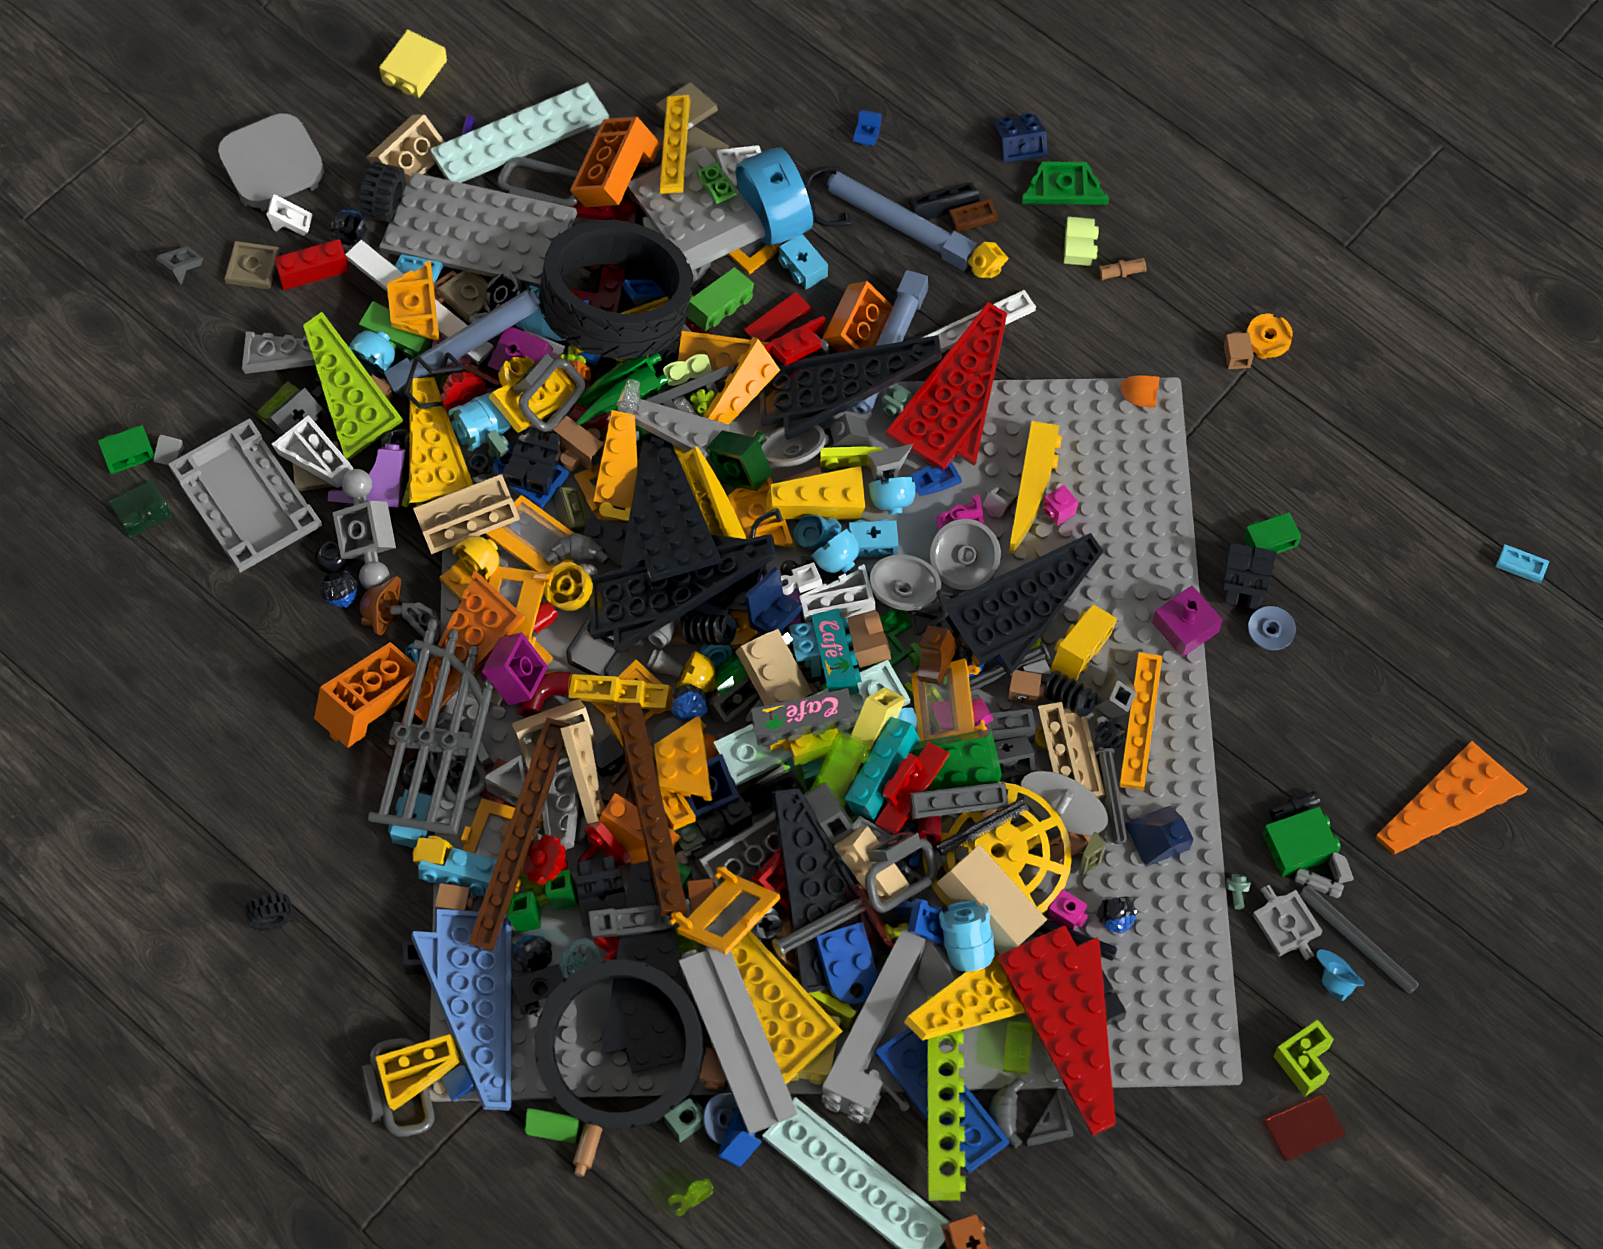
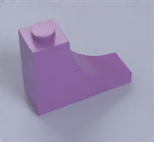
M385 444V447L378 449L376 462L369 473L372 479V489L366 496L367 501H384L388 503V507H399L402 505L406 449H399L398 444ZM332 489L328 492V501L354 503L353 499L348 497L343 489Z

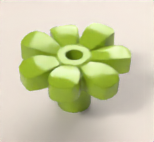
M568 346L566 355L559 354L558 358L565 359L568 362L579 360L586 364V359L581 355H576L572 346Z
M700 389L697 391V394L693 393L690 401L693 402L691 409L698 411L699 415L703 416L712 403L715 392L709 390L706 394L705 390Z

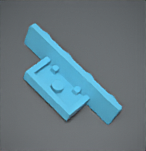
M452 847L444 866L421 860L419 863V878L429 883L470 888V893L476 896H485L497 859Z

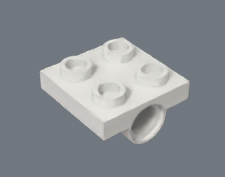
M759 145L720 149L716 151L715 156L719 166L738 189L735 174L736 164L748 157L761 153Z

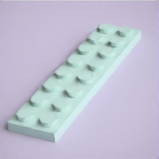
M586 83L431 148L430 152L446 180L462 183L502 166L512 158L523 157L601 124L603 119H609V115L590 85Z
M888 660L860 672L862 682L857 683L859 693L850 695L855 714V723L848 729L838 730L840 737L853 731L866 698L884 687L905 697L903 706L910 704V698ZM827 688V689L822 690V691H820V692H818V693H816V694H814V695L823 694V693H828L829 690H828V688ZM753 724L713 742L718 755L723 754L735 786L747 782L792 759L790 750L784 751V748L771 751L769 746L757 745Z
M796 1097L793 1103L798 1114L770 1126L763 1134V1139L896 1248L939 1249L945 1242L941 1224L949 1222Z

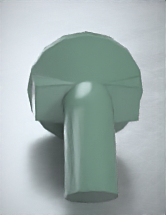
M1232 874V878L1226 879V888L1232 890L1234 907L1240 910L1244 908L1242 891L1248 892L1251 882L1247 881V877L1244 875Z

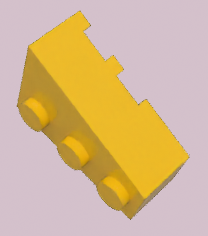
M1094 604L1088 611L1083 610L1077 619V624H1072L1065 635L1066 638H1060L1054 648L1057 653L1050 668L1051 673L1058 670L1061 672V675L1066 674L1069 676V679L1074 678L1077 681L1080 672L1085 673L1088 668L1087 663L1093 656L1096 657L1112 634L1118 618Z
M450 1034L376 1057L387 1102L393 1111L461 1064L455 1041Z

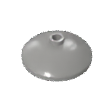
M784 424L765 433L767 441L761 447L769 465L792 467L814 458L824 447L826 438L823 429L816 425L786 440Z
M959 519L945 525L936 534L930 550L931 565L937 571L940 580L949 587L958 590H971L990 581L999 567L1001 558L1000 545L995 534L985 524L972 519ZM968 551H971L973 554L970 560L966 558Z
M910 555L885 557L873 566L870 573V587L875 596L886 605L899 610L913 611L926 608L938 598L936 593L938 590H941V580L937 571L924 560Z

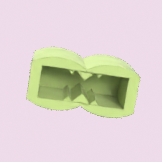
M1067 218L1064 264L1091 266L1092 259L1097 258V246H1094V240L1098 238V226H1095V219Z
M704 354L692 356L686 362L677 361L670 363L663 368V374L668 378V387H678L685 384L689 379L694 380L712 372L708 356Z

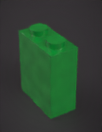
M1320 807L1268 824L1262 833L1281 877L1298 872L1299 868L1308 869L1328 862L1333 853H1339L1340 851L1339 839L1336 835L1332 834L1329 818L1326 814L1322 813Z

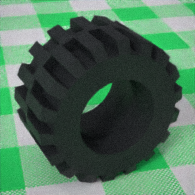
M377 161L371 164L364 176L360 191L359 207L362 216L388 223L394 219L405 190L406 181L403 168Z

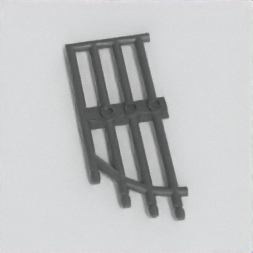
M430 619L423 641H414V649L420 650L402 723L394 722L390 732L389 745L395 746L379 812H370L368 820L369 822L457 835L494 686L487 678L484 684L485 689L482 692L473 674L478 647H470L465 664L454 655L458 630L451 629L445 649L432 644L437 621ZM429 654L442 658L426 725H414L412 720ZM452 665L462 675L449 730L435 728L450 666ZM469 688L479 705L472 733L458 731ZM405 748L419 750L402 817L388 815ZM428 752L442 753L426 820L414 819L412 815ZM452 755L466 757L450 823L435 822Z

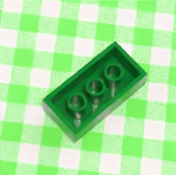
M992 729L918 741L911 753L918 757L929 741L950 754L925 792L998 783L1002 776Z

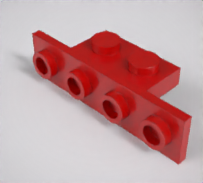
M821 316L811 320L807 324L791 330L788 334L773 339L770 343L764 345V348L772 359L778 358L787 366L821 348L822 341L818 337L823 335L826 318Z
M928 741L918 757L909 753L906 759L901 760L897 773L884 786L883 796L888 803L876 820L875 825L892 835L898 834L911 814L909 794L925 792L950 755L949 752Z

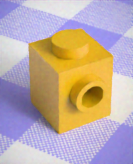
M437 836L418 838L417 846L413 849V861L418 866L421 860L444 866L453 846Z

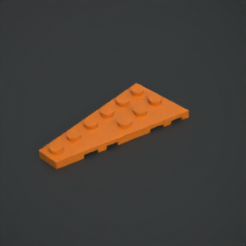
M475 570L471 576L472 580L468 589L464 590L461 597L463 599L457 611L453 613L437 645L445 649L451 629L458 630L454 655L461 662L466 663L471 646L478 647L473 674L489 658L499 638L511 635L526 619L523 614ZM437 656L431 658L428 664L429 668L423 678L414 712L423 722L428 717L442 658ZM452 665L450 666L440 709L455 695L460 687L462 675Z
M1471 741L1376 835L1375 839L1394 855L1418 844L1425 838L1441 833L1442 830L1451 826L1454 827L1484 813L1493 806L1501 805L1512 797L1520 796L1526 793L1528 789Z

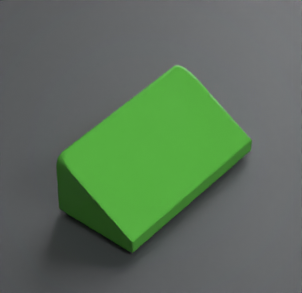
M530 1108L527 1110V1135L570 1143L576 1142L579 1130L578 1118Z

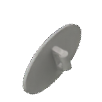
M1049 771L1032 772L1022 779L1021 787L1031 790L1048 802L1060 816L1068 832L1091 835L1094 832H1101L1107 826L1108 815L1105 807L1088 788L1067 776ZM1023 794L1028 805L1045 820L1052 817L1037 801Z

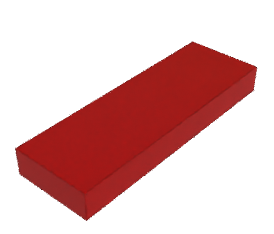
M795 292L745 328L744 334L750 340L752 337H755L759 341L768 342L810 312L811 307Z

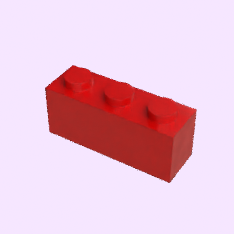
M340 239L274 258L283 290L349 272Z

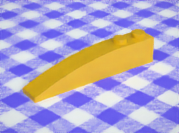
M1031 421L1009 554L1013 555L1027 535L1045 497L1052 468L1057 469L1059 455L1054 453L1055 448L1060 449L1062 435L1058 434L1059 425Z
M694 447L679 457L683 471L711 535L746 539L723 487L700 449Z

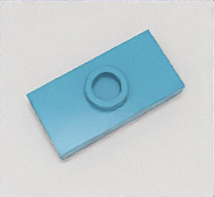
M401 254L395 267L405 274L410 270L415 272L424 267L425 262L431 261L433 283H435L443 265L440 261Z
M1504 544L1496 567L1541 584L1549 561Z

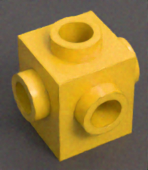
M983 242L973 250L972 256L967 262L972 267L971 270L976 276L992 278L1000 273L1001 267L1009 258L996 243Z

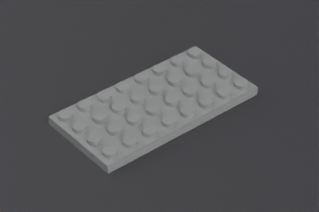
M412 172L394 219L390 221L379 248L381 252L440 261L446 267L494 278L502 273L504 277H509V273L519 278L525 285L541 288L540 283L545 254L551 242L560 233L572 227L577 211L572 207Z

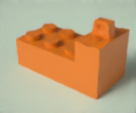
M637 116L603 119L570 191L585 207L619 205L637 165L648 167L650 162H654L661 143Z
M391 642L320 687L314 719L330 732V737L335 742L339 740L349 748L355 742L365 737L367 726L370 722L408 698L417 665Z

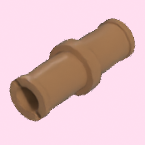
M1144 257L1125 262L1124 260H1119L1115 264L1099 266L1101 280L1119 276L1126 278L1129 274L1146 272Z

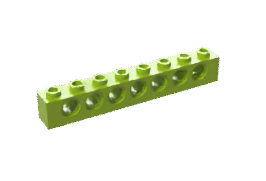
M964 1029L928 1038L929 1201H960V1192H965V1176H960V1167H965V1151H960V1142H965V1126H959V1117H965L964 1101H959V1092H964V1077H959V1068H964V1053H959V1044H964ZM942 1045H949L952 1047V1050L943 1052L939 1048ZM943 1069H949L953 1073L949 1076H943L939 1072ZM944 1093H949L953 1098L944 1101L940 1096ZM950 1118L953 1120V1123L946 1126L942 1125L940 1120ZM948 1142L953 1145V1148L943 1150L940 1148V1145ZM949 1167L954 1172L946 1176L941 1174L940 1170Z

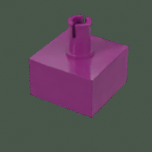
M511 326L503 331L487 366L493 372L499 374L500 368L506 360L509 362L512 357L525 358L528 356L536 362L547 353L550 355L553 347L547 341Z
M1191 585L1155 610L1152 624L1183 658L1220 631L1223 619Z
M520 632L499 638L481 671V679L485 683L488 678L507 704L512 705L532 699L548 666L524 634Z

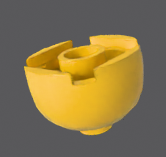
M479 536L465 538L452 551L453 555L458 554L460 559L457 562L471 576L475 570L486 581L490 579V576L494 573L500 562L497 545L491 539L486 540Z
M564 562L551 570L554 572L551 586L548 587L545 584L544 594L554 607L564 611H575L584 607L589 602L593 583L591 576L581 566L572 562Z
M694 651L687 660L682 670L681 679H678L675 688L692 684L701 688L705 695L707 692L712 693L716 687V679H714L716 673L715 666L708 657Z

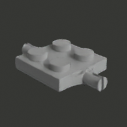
M1270 885L1262 888L1261 892L1268 903L1255 911L1253 917L1277 955L1280 957L1291 950L1299 949L1305 961L1312 959L1315 955L1307 944L1310 940L1321 935L1322 930L1298 892L1295 890L1285 896L1277 897Z

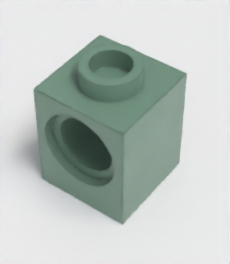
M688 1098L664 1116L665 1124L680 1143L704 1126V1110L698 1102L694 1104ZM683 1115H691L694 1118L690 1123L680 1121Z

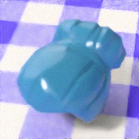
M805 515L795 527L794 536L802 548L819 549L820 547L823 548L828 541L840 534L842 527L834 518L824 519L819 515Z

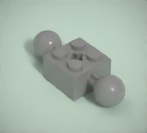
M353 469L344 475L342 489L348 497L353 499L354 506L333 512L341 559L364 558L365 565L360 570L359 580L362 586L369 590L372 587L384 584L390 579L389 570L383 563L378 561L377 553L396 548L388 503L384 501H367L366 496L372 489V479L367 472L361 469Z

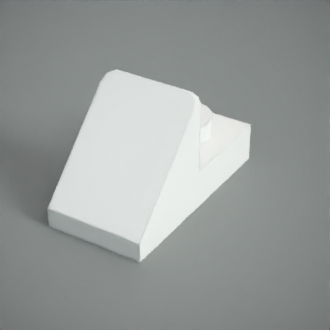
M273 194L268 207L267 217L274 231H278L285 226L304 236L308 233L312 213Z

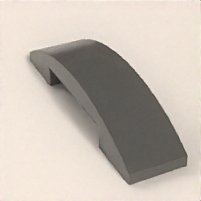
M685 899L687 912L686 915L682 916L688 918L691 915L689 899ZM659 905L619 910L612 908L588 912L592 937L635 935L674 929L680 926L676 922L670 925L669 921L672 919V916L661 917Z

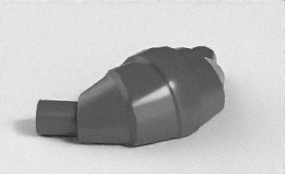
M573 533L560 537L549 549L550 552L543 560L546 564L550 565L556 559L593 560L597 558L605 564L610 557L602 551L603 548L592 537Z
M420 602L391 606V614L402 615L403 619L409 622L423 638L425 631H427L426 627L429 620H436L437 627L436 631H434L435 635L432 644L438 645V641L441 639V623L433 609Z
M1018 1077L1010 1085L1006 1084L999 1092L993 1095L988 1109V1115L1010 1141L1009 1143L1014 1149L1022 1143L1015 1135L1017 1130L1016 1104L1018 1098L1016 1092L1024 1086V1083Z

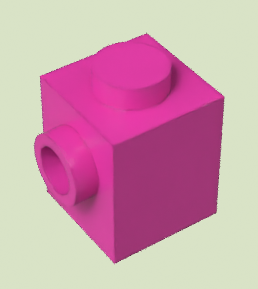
M1062 485L1045 496L1043 510L1047 517L1058 526L1076 515L1078 501L1068 488Z
M1062 889L1050 906L1047 917L1057 924L1065 925L1067 928L1075 930L1077 926L1081 928L1088 917L1086 914L1088 905Z

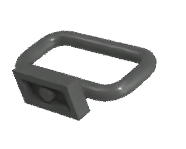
M515 157L506 162L498 177L499 188L508 194L572 207L579 201L574 194L570 198L562 199L511 186L506 182L512 169L516 166H523L571 179H576L578 171L524 157Z
M547 353L530 367L512 389L518 395L522 393L519 398V408L524 417L536 429L549 432L556 427L583 395L585 382L581 374L567 360L562 358L552 359ZM560 367L574 380L576 388L549 421L545 423L529 408L528 401L556 368Z
M439 713L436 725L442 722L450 724L452 714ZM468 717L460 722L458 731L473 732L474 726ZM427 720L422 722L420 725L425 726ZM480 740L474 764V770L478 775L479 781L475 786L468 789L465 802L485 790V777L488 775L486 769L495 765L482 740ZM428 752L426 764L436 781L439 765L432 752ZM446 780L443 795L448 801L455 803L457 794L452 791Z
M899 832L867 851L869 860L877 862L868 869L865 876V886L871 906L878 912L883 913L896 907L930 886L937 876L938 868L933 848L926 839L919 838L918 833ZM919 848H922L928 868L926 876L886 901L881 902L875 885L876 875Z
M396 1038L377 1043L371 1050L370 1064L362 1066L361 1078L371 1122L380 1121L383 1117L386 1129L392 1135L398 1137L423 1133L434 1122V1109L428 1087L419 1093L424 1112V1120L421 1123L408 1126L396 1125L392 1110L387 1102L376 1057L380 1056L384 1051L416 1045L415 1042L408 1038Z

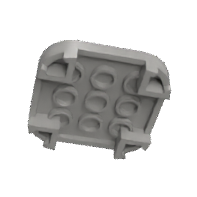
M290 114L272 115L225 136L219 145L218 151L222 167L225 168L241 202L245 206L261 208L262 211L268 210L273 194L285 198L308 187L312 192L318 188V183L324 174L321 157L299 119Z

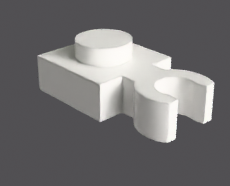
M814 562L793 569L792 576H781L782 585H786L782 587L783 594L785 595L791 594L797 588L802 593L822 586V580Z

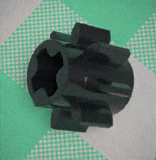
M1106 720L1105 722L1101 721L1095 729L1098 733L1095 739L1105 749L1111 747L1114 749L1116 747L1119 748L1126 740L1122 736L1125 729L1115 720H1110L1109 722Z
M458 758V761L453 763L450 762L447 778H450L448 780L450 787L454 784L459 787L461 776L458 775L459 772L462 775L464 762L461 758ZM473 770L471 777H476L475 770Z

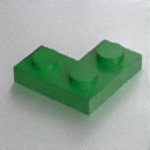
M895 608L880 617L891 651V659L888 661L892 668L908 658L909 652L899 642L897 637L912 627L910 618L904 611Z

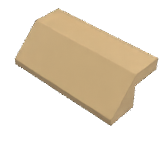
M502 474L413 508L431 554L454 546L467 537L479 536L520 520Z
M1062 702L1038 706L1052 771L1079 782L1088 788L1098 799L1104 798L1105 792L1087 717H1080L1076 713L1069 711V709H1063Z
M980 845L968 853L954 868L936 882L954 903L976 901L977 906L983 907L982 903H985L989 907V922L994 934V948L1000 955L1018 947L1047 920Z

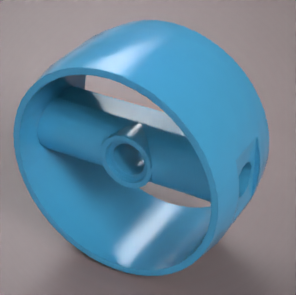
M778 147L763 151L736 164L735 174L739 192L758 215L765 229V236L761 240L766 245L782 243L802 235L813 227L812 209L804 183L794 162L783 148Z

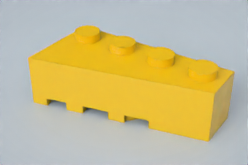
M861 466L771 484L766 495V510L769 512L778 508L783 519H801L805 515H819L824 519L834 518L836 520L858 521L865 509ZM774 515L767 519H776V516Z

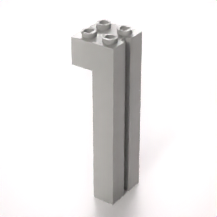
M902 929L823 1085L822 1102L825 1103L824 1106L831 1111H842L848 1114V1118L854 1122H865L868 1124L881 1098L879 1092L883 1082L865 1074L922 960L925 939Z
M706 946V951L701 953L692 950L683 954L682 960L679 961V968L689 993L694 999L747 1132L751 1135L794 1117L798 1113L731 951L725 955Z

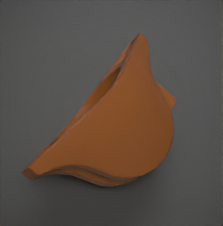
M398 576L392 577L382 585L370 588L365 592L360 601V612L363 615L362 625L373 626L374 632L381 637L395 617V615L391 614V606L398 605L401 579Z

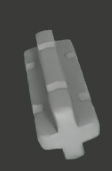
M1299 868L1295 877L1296 882L1303 885L1307 883L1313 889L1325 894L1329 892V895L1335 898L1341 896L1344 888L1342 884L1337 882L1331 883L1330 879L1312 873L1311 875L1308 870Z

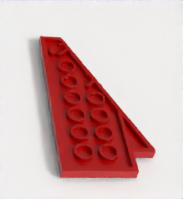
M990 302L984 306L887 429L885 434L887 438L900 446L913 444L910 452L939 468L941 471L946 469L947 465L956 455L975 466L1007 319L1005 311Z
M1064 925L999 955L997 960L1091 1136H1094L1115 1126L1116 1123L1100 941L1097 937L1076 946Z

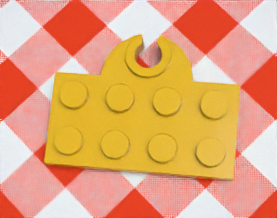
M528 356L525 358L512 357L509 362L506 360L498 374L502 387L493 391L489 396V399L517 433L532 426L519 408V398L522 393L518 395L512 389L535 363ZM557 367L530 398L528 406L542 421L553 415L576 387L561 368Z

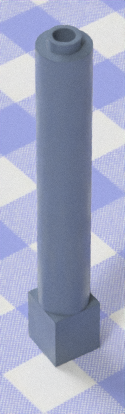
M840 172L830 176L827 182L830 193L942 254V260L960 270L965 271L969 266L967 261L972 256L973 250L977 247L976 242L956 231L951 234Z
M906 270L897 290L896 301L875 346L903 341L916 310L920 309L928 291L927 275ZM880 392L852 406L853 411L861 415L870 413Z
M527 289L422 353L419 357L432 369H438L441 367L445 353L449 352L456 359H459L539 310L538 304L541 301L535 291L530 292ZM408 358L384 372L392 390L401 398L406 396L404 388L413 364V360L410 361ZM449 358L446 366L452 363V361ZM418 362L413 378H428L433 375Z

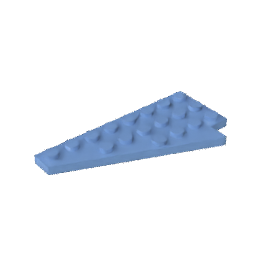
M437 909L435 912V933L413 931L411 939L483 1109L509 1110L511 1108V922L506 914L494 952L491 953L470 947L468 944L479 912Z

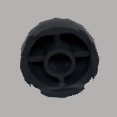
M503 273L497 275L486 287L485 291L488 292L487 298H483L485 310L488 313L527 290L526 285L512 274L508 273L509 277H504Z

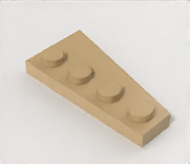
M588 721L561 728L587 824L599 821L605 805L601 797Z

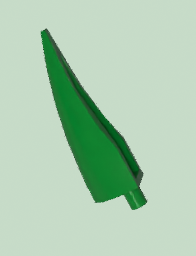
M657 352L649 357L646 355L643 357L626 358L590 386L570 410L573 411L576 404L585 406L598 400L616 384L643 367H648L655 374L656 372L652 365L662 360L659 353Z
M643 367L601 396L576 422L577 425H581L612 410L631 406L638 399L646 400L657 395L661 386L668 383L667 376L663 374L656 377L648 367Z

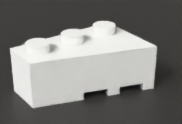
M309 415L272 443L278 455L338 489L342 486L344 475L353 470L348 460Z
M865 565L859 566L857 571L847 576L846 574L839 576V580L829 585L825 583L799 596L803 609L800 612L802 622H813L811 615L838 608L841 618L875 610V600Z

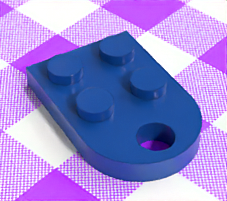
M515 445L508 446V453L504 458L498 460L495 457V476L499 474L503 476L506 465L502 463V460L507 457L511 458ZM558 465L548 496L528 491L527 485L525 490L506 486L512 492L519 496L523 495L542 509L568 478L569 471Z
M863 922L814 937L827 986L831 994L837 1000L848 1004L861 1003L867 1000L878 979ZM854 983L859 984L861 987V993L857 998L853 997L850 993V987Z

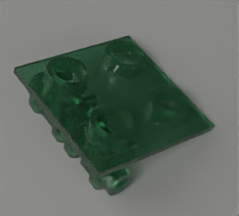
M152 480L109 501L130 538L173 517L167 507V502L161 497Z

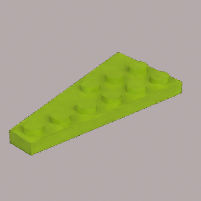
M323 312L305 323L303 327L343 455L347 460H350L403 422V419Z

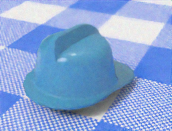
M1319 950L1316 953L1318 960L1324 966L1322 984L1338 1000L1344 1001L1357 986L1365 984L1338 955L1327 950Z

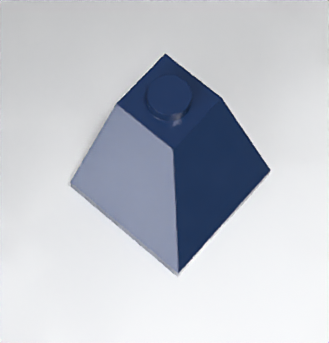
M723 754L707 760L712 800L706 801L703 797L692 794L690 797L686 796L689 806L696 817L740 799Z
M1171 806L1125 822V826L1145 867L1186 852L1191 848L1193 836L1184 818Z

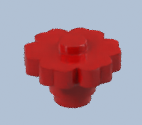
M473 372L453 373L446 379V384L443 386L444 393L440 395V400L445 410L449 411L456 406L464 405L474 397L484 395L487 392V388L483 379L480 376L476 377Z
M545 834L540 840H533L522 868V872L527 875L529 882L543 886L547 880L553 881L561 871L568 869V862L565 860L566 848L560 844V839Z

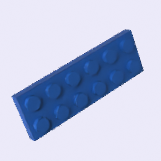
M908 1027L877 1049L875 1055L928 1122V1039L922 1040ZM943 1069L939 1073L943 1076H949L953 1072L949 1069ZM964 1084V1092H959V1101H964L965 1117H959V1126H965V1142H960V1151H965V1167L963 1168L969 1174L1009 1145L1010 1141ZM944 1093L940 1096V1098L944 1101L951 1100L953 1096L949 1093ZM943 1118L940 1120V1123L947 1126L952 1124L953 1120ZM944 1143L949 1150L953 1148L951 1143Z

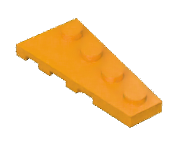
M752 337L748 343L751 346L746 354L742 353L738 359V367L733 375H728L725 380L726 385L721 393H717L703 415L704 418L729 425L780 371L759 339Z
M612 410L592 503L602 504L608 502L615 508L626 510V507L631 508L638 471L635 415Z

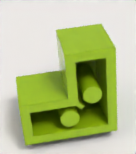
M1316 1020L1281 1044L1273 1056L1304 1096H1307L1323 1085L1330 1074L1317 1057L1330 1048L1334 1039L1319 1020Z

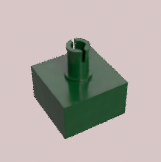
M722 430L706 447L721 483L757 491L773 472L761 447L767 441L764 433L756 430L752 436H746Z

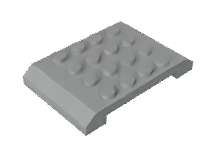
M699 146L686 152L683 192L661 194V165L631 178L626 188V193L631 200L638 203L657 231L665 236V239H669L680 248L687 258V263H690L692 271L765 236V229L758 215L733 183L732 185L737 192V196L718 204L707 193L697 176V170L716 163V160L705 146Z
M250 418L168 464L176 481L240 573L322 526L321 520L312 507L303 499L263 441L262 435Z

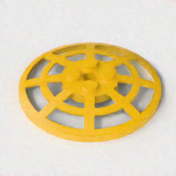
M1005 783L1006 789H1008V805L1016 802L1017 794L1020 792L1037 801L1052 817L1039 822L1029 811L1026 810L1025 812L1023 810V814L1020 812L1021 816L1026 818L1033 825L1032 827L1020 832L1010 824L1011 818H1009L1010 821L1007 819V823L1004 820L1005 824L1001 822L1002 825L999 823V827L997 825L996 828L993 826L994 830L990 828L991 831L988 829V833L987 831H985L986 834L982 832L983 836L980 833V837L977 835V839L974 837L975 840L971 838L972 842L969 839V843L966 841L967 844L963 843L964 846L961 844V847L968 848V853H970L980 845L1035 907L1036 905L1029 893L1041 883L1046 871L1061 875L1058 884L1050 896L1036 907L1043 914L1050 908L1060 891L1064 889L1070 873L1072 856L1068 832L1060 816L1041 796L1016 784ZM980 811L962 813L951 827L949 833H941V841H946V838L954 836L968 818L971 817L975 823H978L984 817ZM1055 826H1058L1064 844V865L1050 861V845L1045 831ZM1039 835L1042 844V858L1028 853L1026 841ZM1001 846L1005 851V855L1000 858L994 857L991 853V848ZM922 850L923 867L926 875L928 868L924 852ZM951 850L950 853L947 851L946 854L949 870L956 866L954 851L952 852ZM1025 864L1039 867L1040 869L1035 878L1025 886L1019 876ZM935 878L930 887L939 901L948 909L947 906L954 904V902L937 885L936 882L938 880Z

